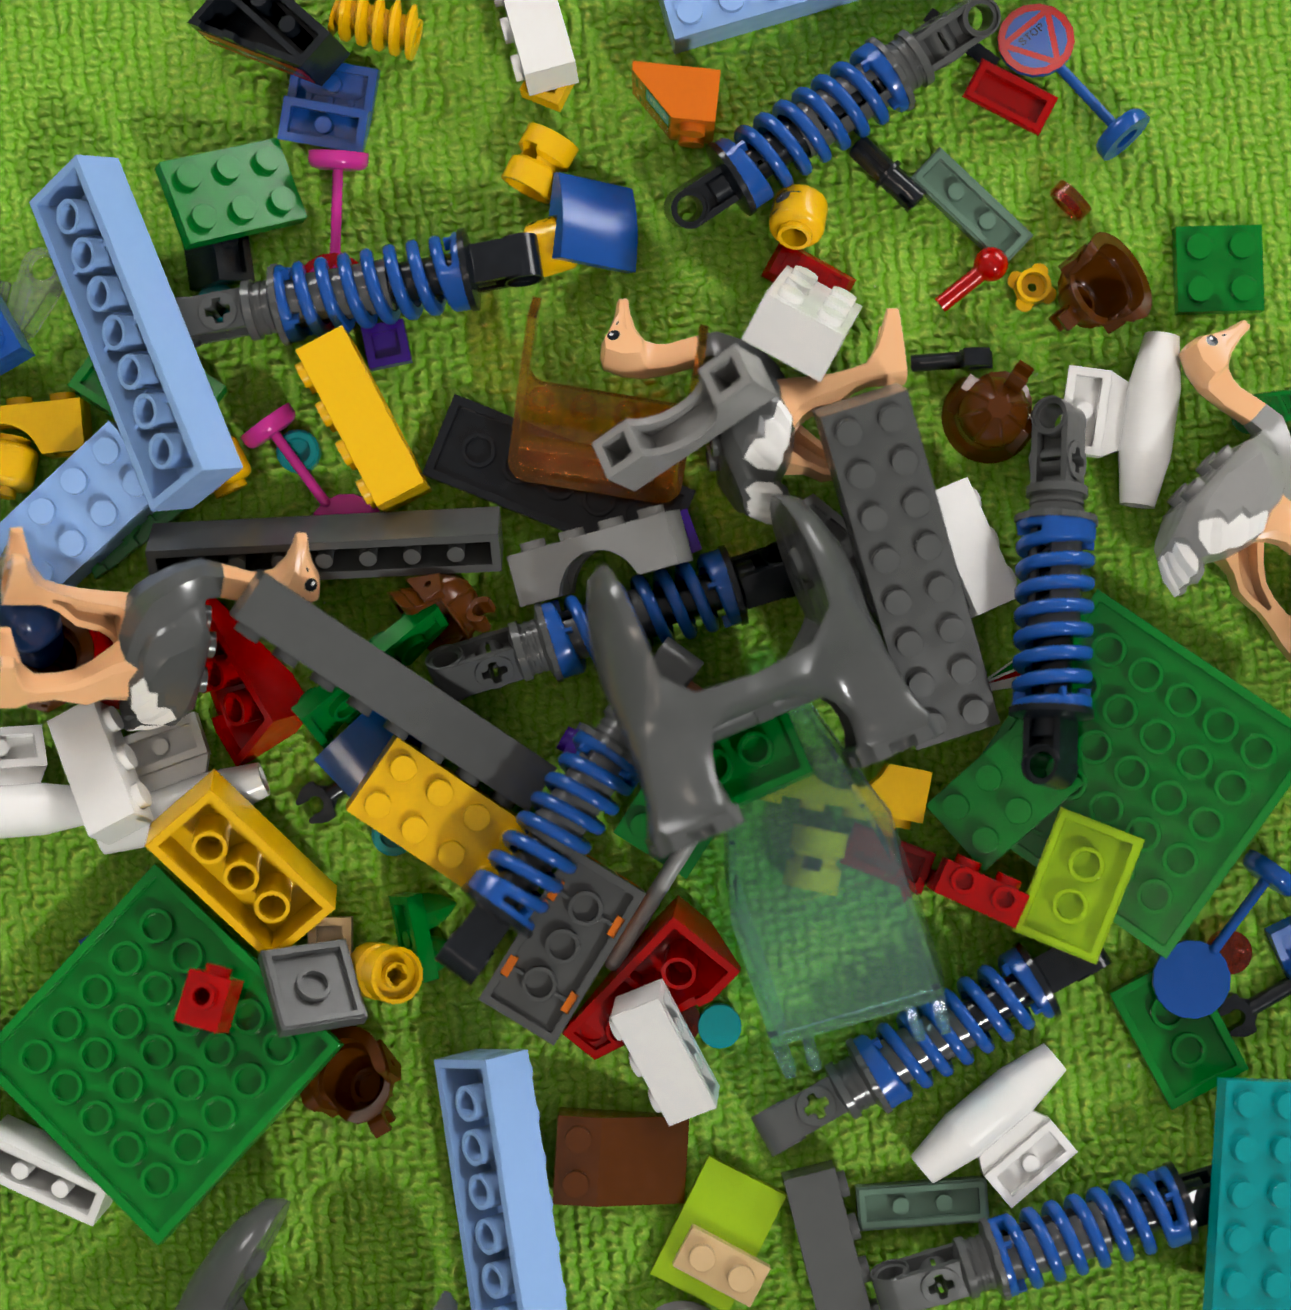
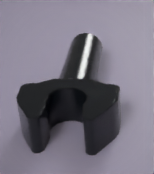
M986 347L963 348L959 352L911 355L912 372L949 369L965 371L993 369L992 351Z
M311 781L301 789L296 805H302L314 796L320 797L323 801V809L309 819V823H325L337 817V801L346 793L335 781L328 786L318 785L316 782Z
M1286 977L1249 999L1240 998L1237 994L1229 992L1224 1003L1217 1010L1220 1016L1229 1014L1234 1009H1239L1241 1012L1240 1021L1227 1028L1231 1036L1247 1037L1257 1031L1255 1025L1257 1014L1290 996L1291 981Z

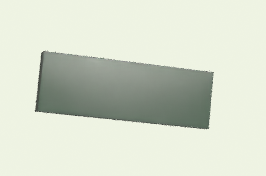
M941 147L910 177L927 192L925 197L981 250L987 247H996L1005 253L1009 262L1033 237V234Z
M984 1175L942 1178L935 1183H932L929 1179L855 1184L857 1222L860 1231L978 1223L980 1218H989L987 1181Z

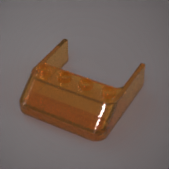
M533 297L526 322L508 456V465L511 472L517 478L526 482L654 503H666L675 499L681 491L687 457L638 490L632 491L607 479L592 446V442L625 419L654 416L671 409L680 402L660 401L545 382L537 379L533 374L532 365L542 298ZM700 324L687 397L694 391L700 379L698 369L704 363L708 325Z

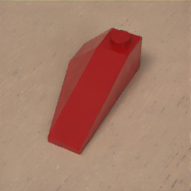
M210 598L206 600L205 604L212 607L210 631L216 632L217 644L214 657L207 658L205 666L208 668V683L205 693L210 692L218 716L211 718L215 731L234 764L241 766L246 765L298 731L303 723L291 708L299 702L300 697L305 692L301 689L294 675L260 641L256 644L236 631L234 627L238 621L229 615L230 611L217 598Z
M677 895L638 938L620 967L607 975L573 1016L562 1034L596 1060L625 1045L623 1040L618 1041L615 1038L609 1024V1016L612 1013L615 997L663 978L682 1013L696 1005L701 1007L711 1002L741 972V967L712 922Z

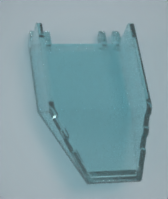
M811 702L789 711V714L815 774L739 807L745 822L724 832V870L731 924L775 1058L787 1079L796 1077V1064L788 1043L802 1039L807 1063L813 1072L822 1069L813 1036L905 1009L915 1041L925 1040L924 1025L919 1018L916 1006L932 1002L935 1022L941 1034L951 1033L944 993L943 971L891 810L883 799H880L860 768L849 769L842 753L844 750L842 744Z

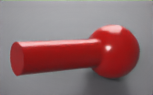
M996 247L982 249L974 259V267L937 296L935 301L946 312L983 281L994 282L1001 279L1008 269L1007 256Z

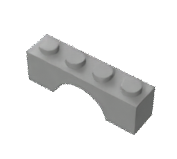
M734 344L698 369L700 374L699 382L694 391L682 402L654 416L625 419L593 441L592 446L607 479L632 491H636L776 397L778 394L760 358Z
M663 504L638 510L639 519L625 523L623 515L597 522L599 530L585 534L584 527H579L558 533L560 541L546 545L545 538L519 544L521 553L507 556V561L520 607L575 593L577 577L581 567L591 555L599 550L610 551L623 557L630 563L638 575L692 561L693 557L680 509L664 511Z

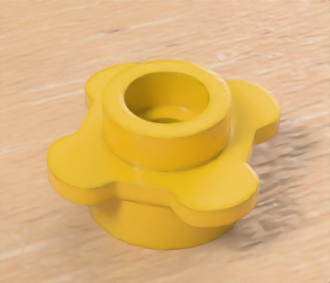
M1035 263L1031 268L1023 272L1013 271L1008 276L1007 284L1014 290L1017 298L1015 306L1021 312H1029L1034 305L1040 303L1051 304L1056 298L1057 293L1055 288L1051 287L1048 268L1042 263ZM1034 284L1036 287L1035 291H1029L1028 285Z

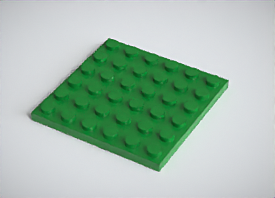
M1097 589L1090 599L1094 602L1093 612L1081 615V622L1091 623L1094 627V633L1090 637L1073 638V645H1086L1093 649V657L1090 660L1073 661V668L1087 669L1093 674V679L1088 684H1072V693H1078V688L1091 689L1092 708L1094 709L1093 719L1078 722L1077 776L1084 784L1016 843L1011 850L1037 868L1060 807L1144 839L1145 842L1113 922L1167 959L1291 786V718ZM1008 716L983 753L1014 727L1020 719Z
M154 864L0 1031V1086L156 1245H161L327 1065L344 1044L330 1030L279 1038L259 961L161 865ZM207 962L233 969L231 977L244 981L229 1033H213L174 1021L189 968L205 969Z

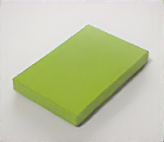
M1060 807L1026 893L1030 897L1016 928H1013L1012 931L1097 964L1145 840Z
M708 1154L650 1270V1274L720 1310H730L735 1299L673 1267L672 1262L692 1224L757 1257L787 1197L786 1192Z

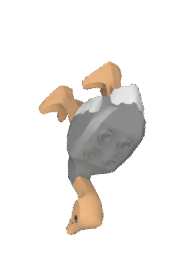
M1242 320L1222 331L1196 337L1183 347L1178 356L1184 373L1195 390L1216 408L1242 424L1249 432L1250 437L1247 441L1233 448L1227 444L1217 454L1212 452L1196 468L1195 471L1200 476L1195 478L1189 485L1184 483L1173 493L1167 501L1172 507L1162 518L1154 545V552L1162 580L1173 597L1185 594L1189 585L1197 584L1205 572V564L1214 562L1227 576L1232 595L1257 615L1271 636L1275 646L1291 663V615H1288L1274 598L1266 583L1264 569V543L1276 545L1291 556V435L1283 416L1241 388L1230 373L1229 361L1231 354L1241 337L1250 329V324L1246 320Z

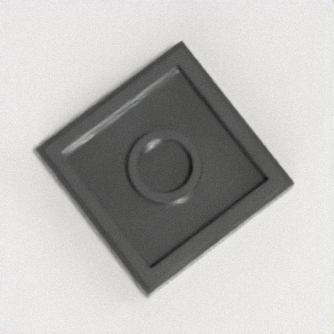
M346 938L260 951L258 961L279 1038L365 1023L368 1016Z

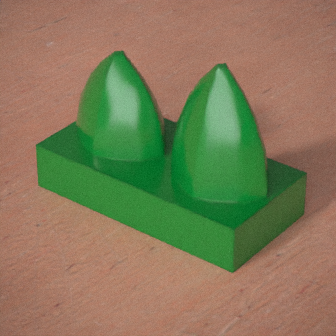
M402 892L389 896L398 946L412 950L420 959L423 967L422 983L439 979L438 972L444 966L437 962L435 957L447 942V939L431 936L430 929L442 923L451 914L457 903L447 896L430 892Z

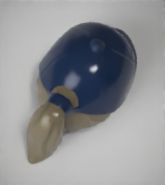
M6 545V547L4 548V551H3V553H2L1 556H0V581H1V582H2V575H3V568H4V561H5V555H6L7 545ZM0 583V627H11L22 663L36 669H44L51 666L62 653L64 646V633L60 613L42 605H1Z

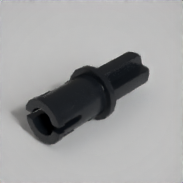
M868 137L859 139L851 148L850 157L877 181L874 186L877 189L881 186L907 213L927 193L899 167L901 164L899 160L893 162Z

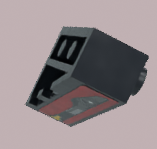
M206 0L187 22L211 44L319 86H323L350 55L327 29L294 0Z

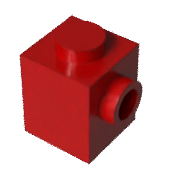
M207 962L205 969L189 968L174 1021L213 1033H229L244 981L231 977L233 969Z

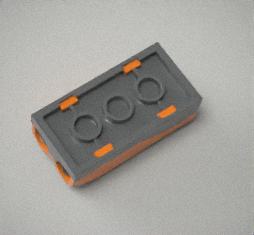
M573 851L570 855L577 863L576 872L567 874L559 869L556 871L555 875L563 883V890L558 894L547 890L543 892L542 895L549 903V909L545 913L534 911L531 914L530 918L535 924V928L532 931L534 934L531 938L520 934L517 935L479 997L480 1001L552 1045H555L646 895V892L632 881L607 868L588 854L584 855Z

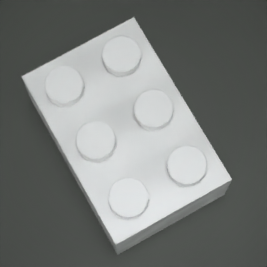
M787 265L765 293L742 340L821 382L863 306L855 302L857 298L849 291L837 286L830 289L817 282L818 276L809 269L798 265L792 268Z

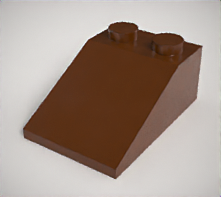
M560 1107L557 1122L553 1204L590 1207L683 1204L685 1200L689 1119L669 1126L662 1113Z

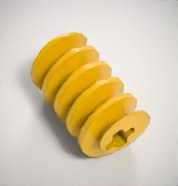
M335 0L327 30L333 36L338 31L339 38L344 42L350 41L355 35L356 44L361 47L366 46L371 40L372 48L378 52L382 51L388 44L389 53L395 57L400 55L404 49L406 59L412 61L420 45L423 21L418 17L417 4H413L408 13L403 14L401 0H396L390 10L385 8V0H376L373 5L369 4V0Z

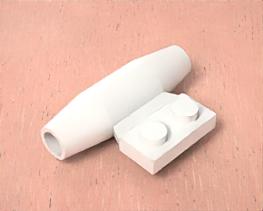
M1160 331L1145 332L1129 382L1112 370L1069 365L1064 400L1082 410L1086 416V457L1100 458L1118 452L1119 504L1124 506L1154 509L1171 459L1181 393V367L1178 356L1180 353V336L1173 333Z
M195 711L187 714L174 726L165 725L152 730H141L123 737L125 743L131 747L138 760V766L135 770L139 781L146 786L151 795L152 805L149 808L154 820L211 772L208 771L211 751L199 715ZM259 762L217 770L252 805L270 795L268 780ZM150 824L110 845L96 840L97 844L105 855L144 848Z
M42 724L0 727V839L48 835L84 826L70 785L41 783L48 765Z
M1042 1043L998 1069L946 1113L910 1157L932 1183L939 1181L978 1157L980 1172L1012 1209L1078 1152L1047 1115L1034 1111L1036 1106L1067 1071L1053 1052Z

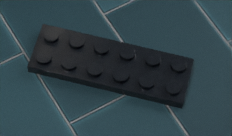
M454 394L422 473L425 477L562 532L584 527L585 534L598 531L597 522L623 515L625 523L639 519L638 510L663 504L664 511L677 509L681 511L686 508L688 510L695 494V490L657 476L638 490L632 491L607 479L595 450Z

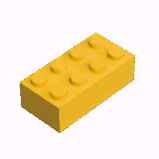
M343 325L295 349L301 362L294 365L305 387L309 388L313 395L318 393L321 401L315 403V407L326 427H330L333 433L338 431L341 440L335 442V445L345 464L350 466L353 471L358 469L362 478L355 481L366 504H370L372 509L378 507L383 512H393L431 492L432 489L426 477L423 476V471L357 345Z
M394 734L346 803V811L461 887L464 883H468L477 870H486L497 876L500 874L489 863L488 854L491 850L499 849L513 855L502 841V835L505 831L514 830L527 836L517 824V814L508 810L478 787L475 788L454 774L453 770L441 763L440 765L420 752L419 748L407 739L404 741Z
M215 768L150 824L145 847L259 953L263 950L292 946L336 909L337 885Z

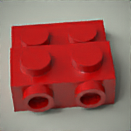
M957 853L954 861L943 856L937 871L930 870L925 886L933 892L1016 928L1030 895L1019 890L1022 884L1021 881L999 871L994 879L978 872L982 865L981 863Z

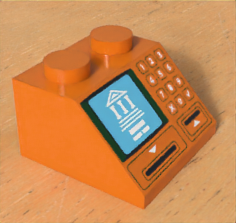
M633 61L632 93L669 139L678 140V144L682 147L694 149L703 148L704 143L709 144L713 141L721 70Z

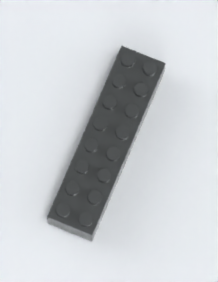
M894 383L813 409L812 412L873 622L880 633L887 652L893 659L907 686L922 706L931 715L938 718L943 730V734L914 747L916 750H920L1000 724L908 390L900 384Z

